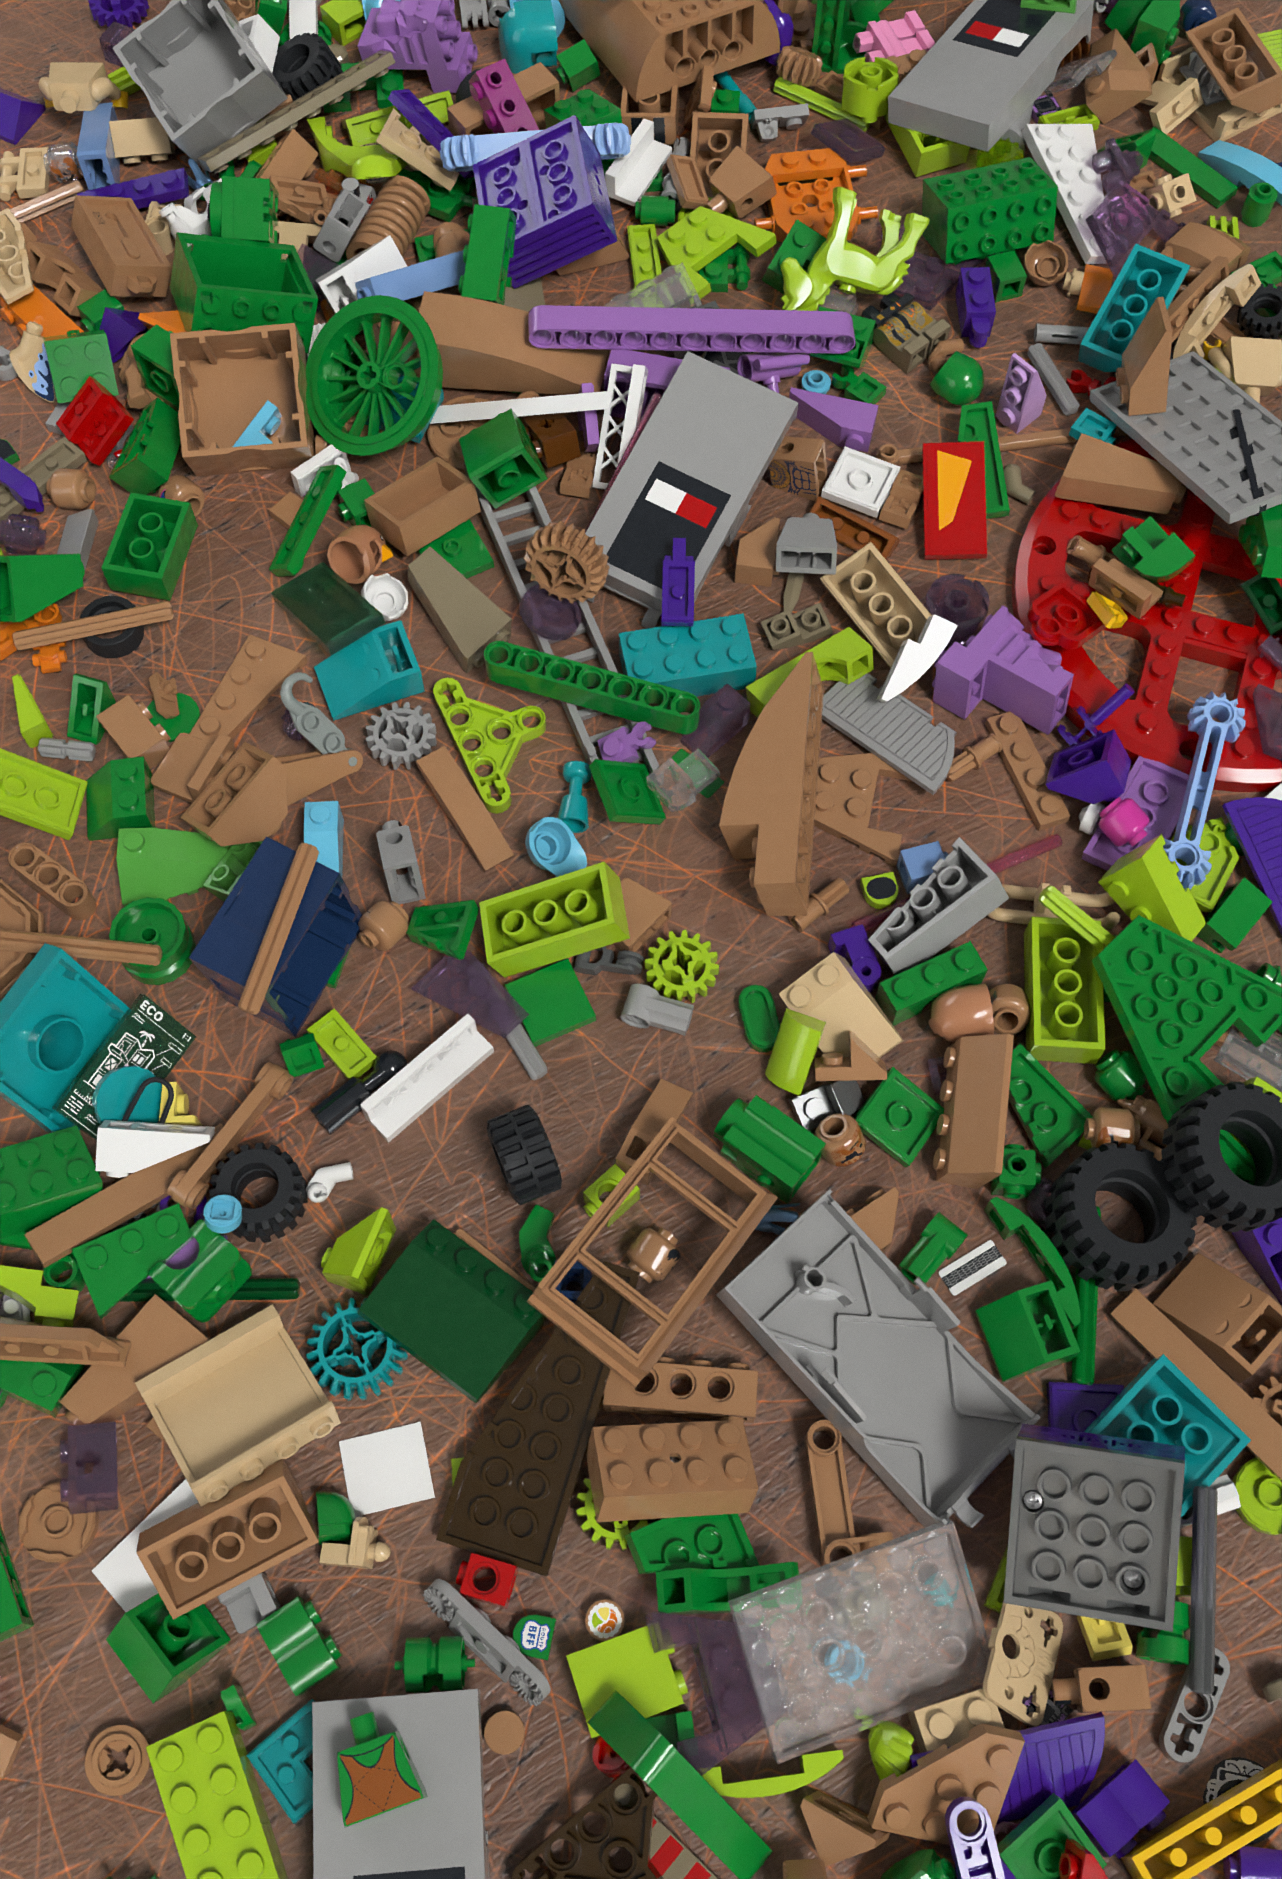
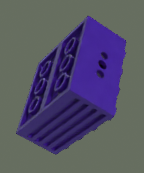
M576 115L472 165L479 205L510 208L516 217L514 257L510 258L507 277H512L514 289L618 241L601 156Z

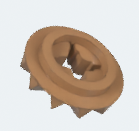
M115 1725L103 1730L93 1739L85 1757V1772L90 1784L98 1792L109 1796H120L129 1793L142 1784L147 1772L151 1769L150 1759L146 1750V1746H149L145 1734L132 1726ZM132 1747L125 1759L130 1772L124 1771L122 1768H116L106 1774L114 1761L111 1756L112 1753L108 1748L117 1752H123Z

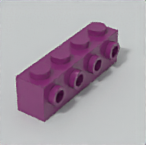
M505 58L474 73L469 80L470 92L473 99L479 102L483 110L484 121L487 127L493 130L494 134L539 130Z

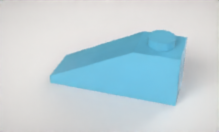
M305 802L304 843L317 847L319 855L316 862L340 873L342 877L344 818L339 802Z

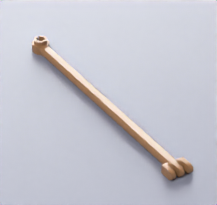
M1117 426L1113 437L1129 436ZM1071 428L998 437L1000 452L1075 443L1078 440L1069 436ZM885 444L877 450L876 458L897 466L922 462V447L897 450L894 445Z

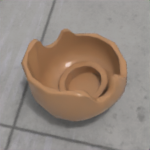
M1050 240L1039 244H1031L1024 255V270L1031 282L1039 286H1050L1059 282L1066 275L1069 267L1068 254L1063 246Z

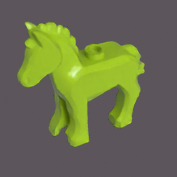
M843 187L833 188L834 220L826 241L813 256L807 272L802 269L795 258L788 257L781 263L784 279V295L780 298L784 303L782 310L817 311L818 306L824 304L832 284L839 285V291L850 295H855L856 292L863 294L876 293L879 295L892 293L903 283L902 278L908 275L907 270L910 265L906 264L905 261L913 257L916 244L928 226L930 219L916 213L906 214L904 221L905 231L899 241L902 216L882 209L879 215L883 234L882 245L874 256L865 249L847 242L850 221L857 202V193Z

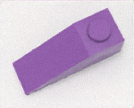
M791 387L789 398L798 402L797 419L839 447L844 448L846 446L856 451L868 453L879 405Z

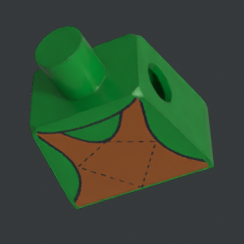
M374 1711L349 1720L356 1746L337 1752L344 1827L428 1797L399 1731L380 1736Z

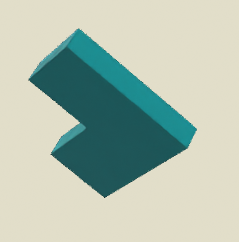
M311 1699L246 1755L293 1824L298 1823L313 1809V1771L306 1760L313 1755L312 1702H316L314 1699Z

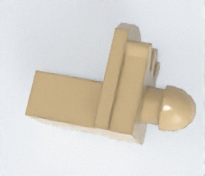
M359 1516L353 1522L350 1545L322 1543L319 1563L326 1566L373 1569L374 1560L376 1562L387 1560L391 1551L386 1543L377 1542L376 1544L378 1530H374V1526H369L366 1517Z

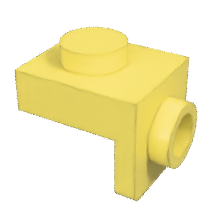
M1077 1616L1092 1661L1130 1655L1132 1653L1133 1645L1124 1623Z

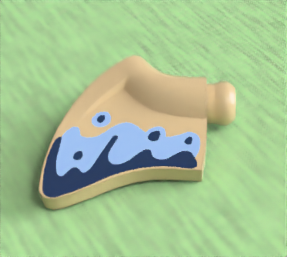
M30 321L26 325V331H23L19 346L10 351V360L20 379L32 392L48 402L57 403L43 341L44 336L41 335L43 326Z

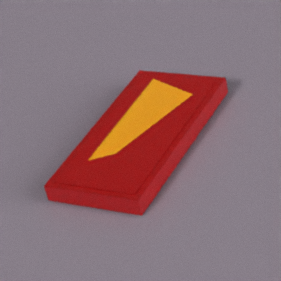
M984 441L923 443L924 560L987 558Z

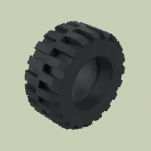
M1241 1082L1217 1085L1181 1106L1180 1110L1174 1113L1168 1121L1169 1128L1164 1130L1162 1143L1167 1145V1147L1161 1150L1162 1163H1167L1168 1170L1164 1172L1168 1183L1172 1182L1176 1188V1191L1173 1193L1180 1202L1184 1200L1189 1205L1187 1210L1196 1218L1199 1216L1205 1217L1203 1222L1214 1228L1222 1226L1223 1230L1229 1232H1238L1240 1230L1247 1232L1282 1218V1103L1279 1102L1281 1098L1273 1092L1263 1093L1262 1087L1251 1083L1246 1086ZM1220 1130H1225L1238 1137L1250 1151L1256 1168L1254 1185L1238 1178L1227 1166L1219 1145Z
M1113 1142L1105 1143L1099 1148L1092 1147L1085 1151L1054 1181L1050 1188L1051 1195L1046 1199L1045 1210L1051 1213L1045 1218L1046 1228L1048 1231H1053L1054 1236L1050 1240L1056 1249H1060L1064 1254L1063 1260L1068 1268L1073 1265L1078 1269L1077 1275L1085 1281L1092 1278L1096 1280L1095 1285L1104 1289H1109L1114 1285V1289L1117 1291H1129L1132 1288H1144L1153 1281H1157L1188 1254V1247L1193 1244L1196 1235L1195 1230L1191 1228L1197 1225V1218L1187 1210L1189 1205L1184 1200L1180 1202L1173 1193L1176 1191V1188L1172 1182L1168 1183L1164 1172L1168 1170L1167 1163H1162V1159L1159 1161L1154 1158L1155 1153L1145 1148L1137 1151L1136 1146L1133 1144L1122 1143L1117 1147V1144ZM1096 1191H1108L1118 1194L1134 1206L1144 1226L1143 1243L1125 1241L1114 1235L1104 1225L1096 1208Z

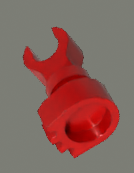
M1078 369L1072 370L1070 379L1066 378V383L1072 393L1088 392V396H1090L1091 390L1116 381V378L1111 376L1102 385L1100 380L1094 379L1092 381L1085 372Z

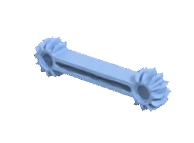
M615 122L583 126L600 153L601 160L616 159L630 153L631 136L625 124ZM543 130L485 135L463 134L448 137L440 143V157L443 162V168L450 172L473 171L472 165Z
M1212 691L1205 698L1200 696L1194 702L1193 708L1188 712L1187 720L1190 721L1188 731L1196 732L1199 735L1174 840L1170 841L1164 838L1166 844L1163 848L1170 862H1176L1179 868L1177 876L1183 888H1189L1190 890L1194 885H1201L1206 879L1205 875L1211 870L1212 864L1208 862L1211 857V851L1201 850L1199 844L1224 741L1229 743L1235 742L1240 736L1239 733L1243 731L1246 722L1243 719L1245 709L1236 707L1238 698L1229 701L1226 699V692L1220 694L1219 698ZM1210 742L1212 744L1207 770L1203 772L1202 766L1207 745ZM1192 808H1195L1197 811L1190 839L1188 840L1185 835ZM1176 859L1185 861L1187 866L1180 865Z

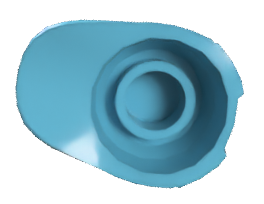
M542 818L528 830L525 839L526 849L532 862L539 868L551 872L556 877L586 868L587 857L570 828L559 818Z

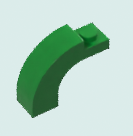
M798 1562L729 1569L683 1568L656 1572L658 1614L696 1615L768 1610L774 1609V1607L802 1604Z

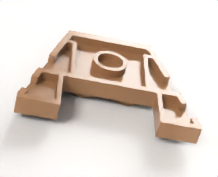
M873 753L819 758L814 826L839 839L843 837L859 845L860 850L868 854L872 852L884 858L885 863L896 866L902 834L868 828L878 775L907 781L911 780Z

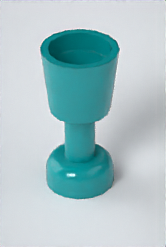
M570 761L564 764L562 772L564 780L570 783L569 794L562 797L557 818L562 820L572 833H581L589 827L588 801L582 796L583 784L590 781L592 773L589 764L582 761Z

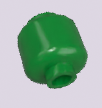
M1117 1049L1112 1050L1096 1063L1095 1081L1112 1101H1117L1118 1099L1134 1100L1137 1095H1142L1146 1091L1143 1085L1147 1078L1139 1061L1130 1051L1119 1052Z

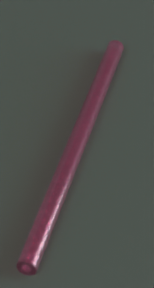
M1054 834L986 865L995 874L1062 846V839L1058 834ZM910 897L851 922V925L855 927L863 924L865 931L880 925L897 907L902 908Z

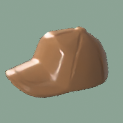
M445 222L441 224L434 233L435 258L464 250L465 245H469L470 234L456 223Z

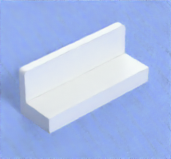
M645 118L642 120L631 136L630 153L624 157L616 158L606 171L605 181L609 197L631 206H636V201H640L642 195H644L670 154H672L671 146L654 140L653 121Z

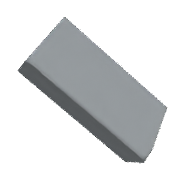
M87 509L67 517L57 554H81L84 569H86L99 523L93 509Z

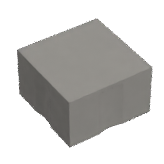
M172 0L160 14L144 22L113 47V50L133 81L144 91L152 111L172 142L199 166L198 157L253 126L288 98L231 9L223 0Z

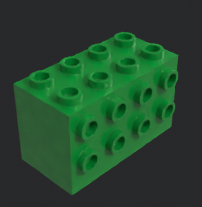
M1031 157L923 179L922 216L929 218L930 221L922 235L945 264L953 265L959 264L963 260L983 259L991 254L1015 251L1019 248L1029 247L1033 243L1039 244L1047 240L1053 241L1058 185Z

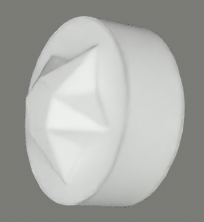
M1098 802L1083 808L1079 814L1081 823L1079 830L1089 835L1093 834L1098 828V823L1101 819L1099 813L1106 808L1105 805Z

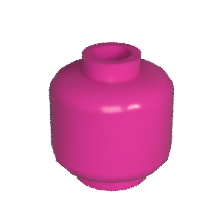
M1118 797L1099 813L1101 819L1098 826L1115 846L1120 847L1128 842L1133 847L1148 834L1144 828L1149 824V817L1132 798L1122 800Z

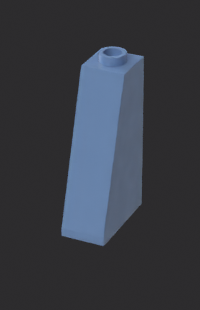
M112 102L100 103L95 110L83 112L77 158L88 190L120 183V159L115 158L109 121H118Z
M464 250L355 282L357 298L383 295L405 301L422 296L424 291L436 292L459 285L460 277L465 273Z

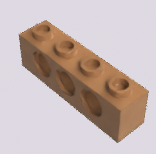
M660 1357L646 1375L654 1383L653 1388L646 1393L636 1391L633 1386L611 1370L604 1391L603 1410L718 1421L743 1419L744 1423H754L756 1418L758 1371L750 1370L749 1365L742 1363H729L727 1368L712 1367V1362L705 1360H692L690 1365L675 1364V1359ZM676 1379H684L691 1385V1391L687 1395L678 1396L672 1392L670 1388L671 1383ZM714 1382H721L727 1386L729 1394L723 1399L713 1398L708 1392V1386Z

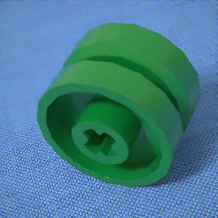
M149 897L132 901L118 912L111 923L110 940L159 945L162 949L161 963L157 966L121 962L131 977L143 984L162 985L173 982L186 973L192 964L189 957L196 947L194 935L183 915L174 904L162 898Z

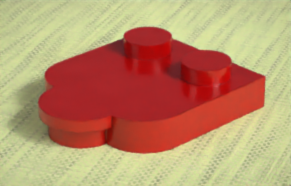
M1062 581L1036 598L1027 612V618L1032 623L1030 628L1031 636L1038 643L1046 646L1058 644L1066 649H1077L1106 628L1087 601Z

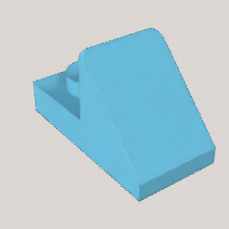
M267 400L232 447L273 444L266 436L274 434L281 424L280 418L282 415L278 407Z

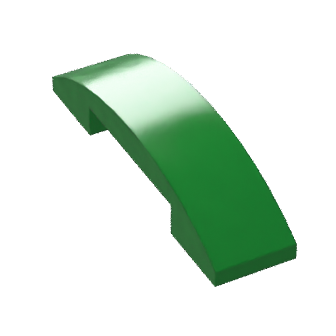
M994 1197L986 1205L985 1213L1003 1240L1017 1234L1047 1281H1053L1073 1331L1081 1323L1080 1307L1074 1282L1063 1258L1048 1236L1027 1215L1010 1203Z

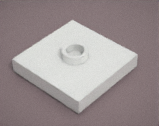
M845 446L822 489L821 497L877 518L901 467Z

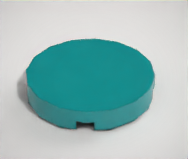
M133 1065L119 1067L107 1072L97 1083L92 1096V1104L95 1108V1117L98 1123L101 1125L104 1120L122 1121L143 1081L156 1076L147 1069ZM154 1082L146 1086L128 1121L157 1123L159 1121L162 1093L161 1083Z

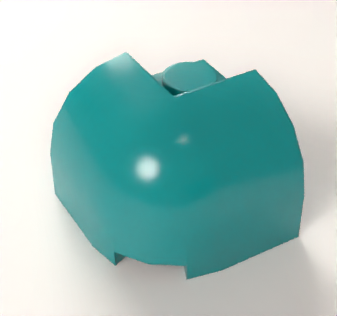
M522 0L513 3L514 7L506 12L503 18H499L498 33L501 58H505L511 72L514 74L539 62L545 67L557 66L558 43L551 0Z

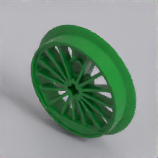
M383 295L358 299L334 314L319 332L306 363V406L309 417L317 432L327 443L351 455L368 456L379 454L404 445L420 433L429 422L437 407L443 384L441 355L433 333L423 316L405 301ZM381 322L377 349L372 326ZM392 322H400L389 346ZM362 330L364 331L369 358L355 340V336ZM410 330L414 337L400 351L403 342ZM350 346L363 363L360 367L347 360ZM419 349L420 357L405 363ZM346 365L358 371L357 376H345ZM421 367L420 377H417L414 370ZM404 375L402 382L398 384L399 377ZM344 383L359 384L348 390L343 391ZM419 384L415 397L410 395L416 388V385ZM392 390L413 401L407 411L402 407ZM354 398L352 402L342 411V403ZM390 403L401 417V419L395 424L393 421ZM359 410L350 431H348L344 427L345 423ZM382 412L385 431L379 433L380 418ZM370 415L368 435L365 437H360V434Z

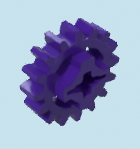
M88 0L94 21L98 20L99 26L107 24L109 30L114 26H118L119 30L126 26L133 28V22L141 23V17H147L148 15L146 11L149 9L147 0Z

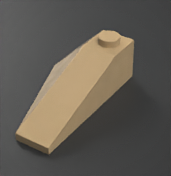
M6 208L0 211V296L7 304H10L33 292L34 287L22 226L12 212Z

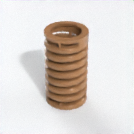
M396 175L387 178L346 249L347 259H351L389 235L401 256L404 257L408 246L412 243L413 238L430 210L431 203L426 191L418 183L407 177Z

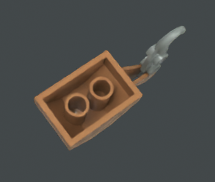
M297 672L289 675L281 685L280 696L282 703L289 710L296 730L318 751L274 757L244 742L180 817L195 831L221 847L263 841L266 836L270 837L280 829L282 821L288 815L289 805L351 773L357 772L362 767L363 757L361 753L352 748L345 747V737L342 731L318 708L302 703L294 698L292 688L296 682L304 680L307 683H311L313 681L312 677L306 673Z

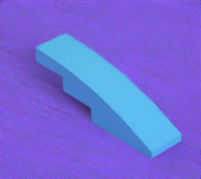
M1221 140L1214 142L1198 153V157L1237 187L1245 185L1250 189L1256 183H1269L1276 189L1278 194L1276 201L1282 206V167L1242 146Z

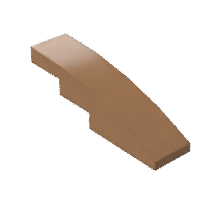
M445 746L416 761L417 766L447 818L452 820L465 845L470 847L483 872L514 856L480 797Z

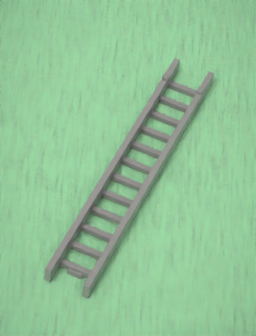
M464 462L465 475L469 478L467 468ZM536 486L525 492L529 502L494 513L486 497L476 487L481 515L539 651L554 655L550 644L587 632L593 648L562 658L582 663L598 657L602 669L618 673L586 600L584 603L577 600L571 604L568 599L537 609L533 607L529 594L545 589H538V581L528 584L523 583L518 570L526 567V561L523 558L513 560L508 546L530 540L540 527H544L551 522ZM531 512L535 513L539 523L538 526L503 536L498 522ZM573 608L577 609L582 621L581 623L547 634L544 633L539 619ZM619 695L618 697L624 698V697H628V696H626V695ZM561 701L585 760L589 765L595 759H598L595 746H598L597 740L622 727L632 731L633 727L639 723L625 719L626 725L589 737L583 720L604 713L589 708L577 710L576 705ZM646 732L643 734V739L647 737ZM652 748L638 749L639 759L631 763L643 761L652 783L661 782V768Z

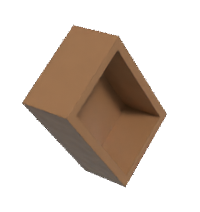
M438 456L364 500L371 527L379 531L386 541L407 557L481 512L475 484L470 478Z

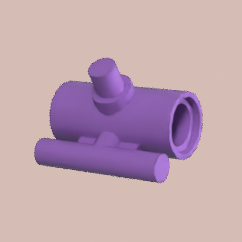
M776 352L743 354L738 359L737 372L738 375L753 382L763 381V385H766L768 389L779 393L778 383L781 382L780 379L797 376L801 370V365L810 362V356L808 353Z

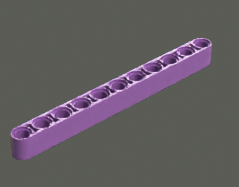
M540 305L533 307L528 313L529 342L537 348L841 354L849 352L855 346L852 316L842 311Z

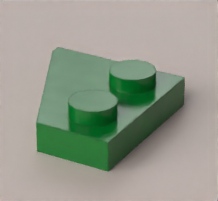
M474 900L415 907L406 934L414 943L459 960L464 959L480 908Z

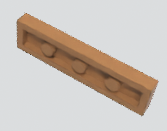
M1010 711L987 718L985 725L989 733L995 734L1002 743L1003 750L999 754L1037 830L1041 831L1068 822L1071 815L1060 794L1047 788L1046 780L1049 772L1022 719Z

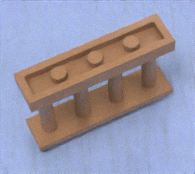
M1167 246L1161 254L1173 258V248ZM1217 256L1205 269L1190 267L1185 278L1192 279L1193 281L1188 286H1180L1175 295L1177 298L1171 302L1167 310L1173 330L1172 342L1180 335L1186 321L1205 296L1229 276L1227 257Z

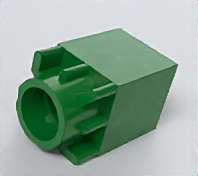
M757 1095L749 1104L741 1098L736 1099L718 1122L713 1134L724 1144L720 1155L786 1204L791 1201L821 1161L826 1145L824 1141Z

